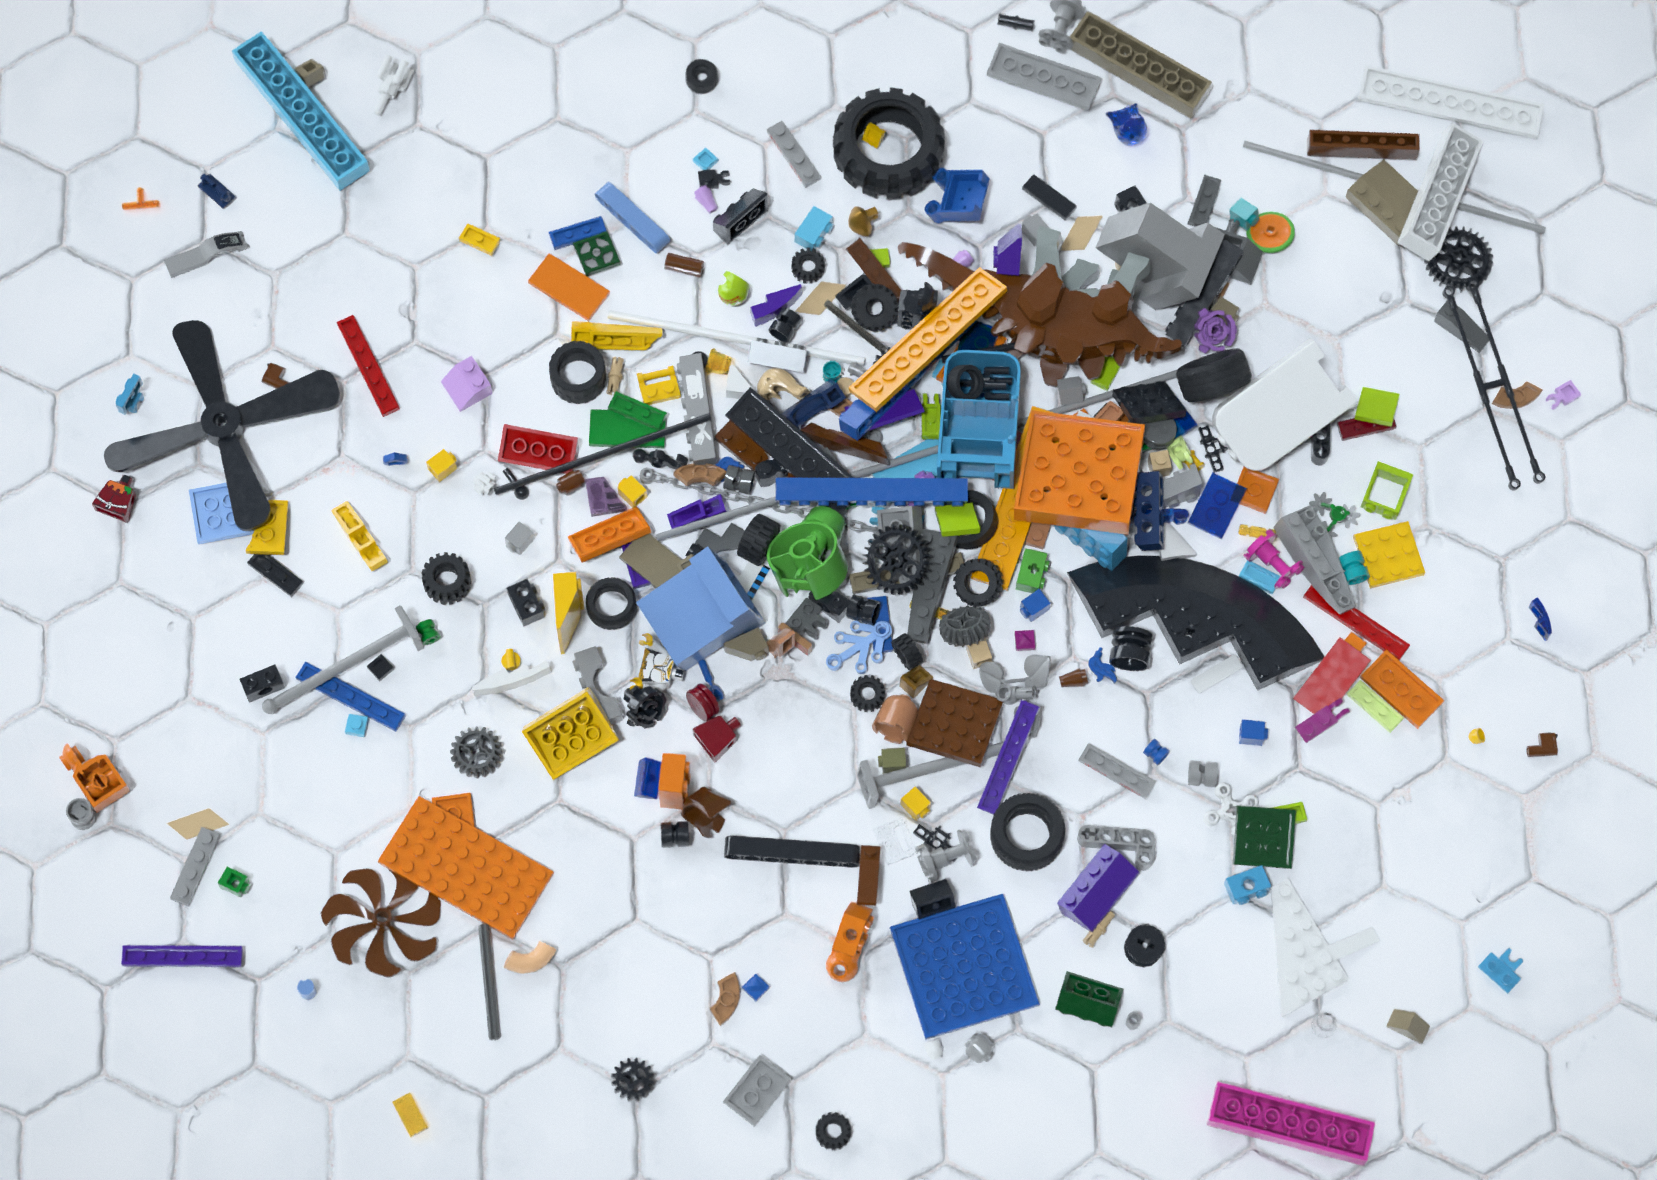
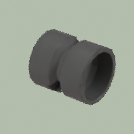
M728 465L723 488L732 491L738 489L740 493L750 495L755 471L748 469L741 471L740 467Z

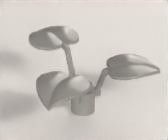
M1028 656L1024 661V671L1029 677L1010 680L1002 679L1004 672L998 664L984 662L979 667L982 684L986 690L995 693L997 687L1002 685V683L1025 682L1026 688L1035 687L1036 693L1033 694L1036 695L1039 689L1046 687L1048 684L1047 679L1050 671L1051 656ZM1019 706L1015 707L1014 716ZM1039 713L1029 734L1033 738L1037 737L1040 724Z

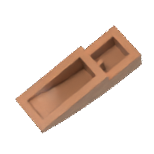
M782 629L766 642L769 652L774 658L783 656L795 646V632L793 630Z

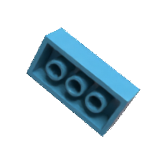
M1054 525L1055 530L1059 534L1067 536L1072 544L1080 546L1088 556H1093L1102 567H1107L1111 571L1127 556V537L1123 534Z

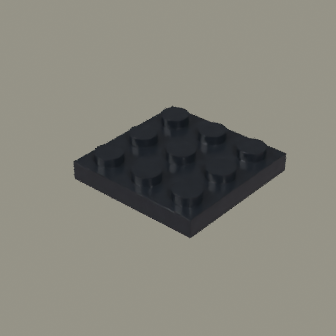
M1165 381L1120 387L1112 390L1113 398L1131 423L1143 424L1186 417V409Z

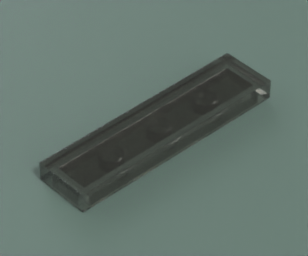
M827 299L824 306L878 351L881 352V350L885 351L887 347Z

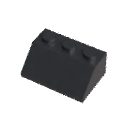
M752 188L749 192H744L736 203H731L722 215L719 214L713 219V231L727 245L730 244L768 211V194Z

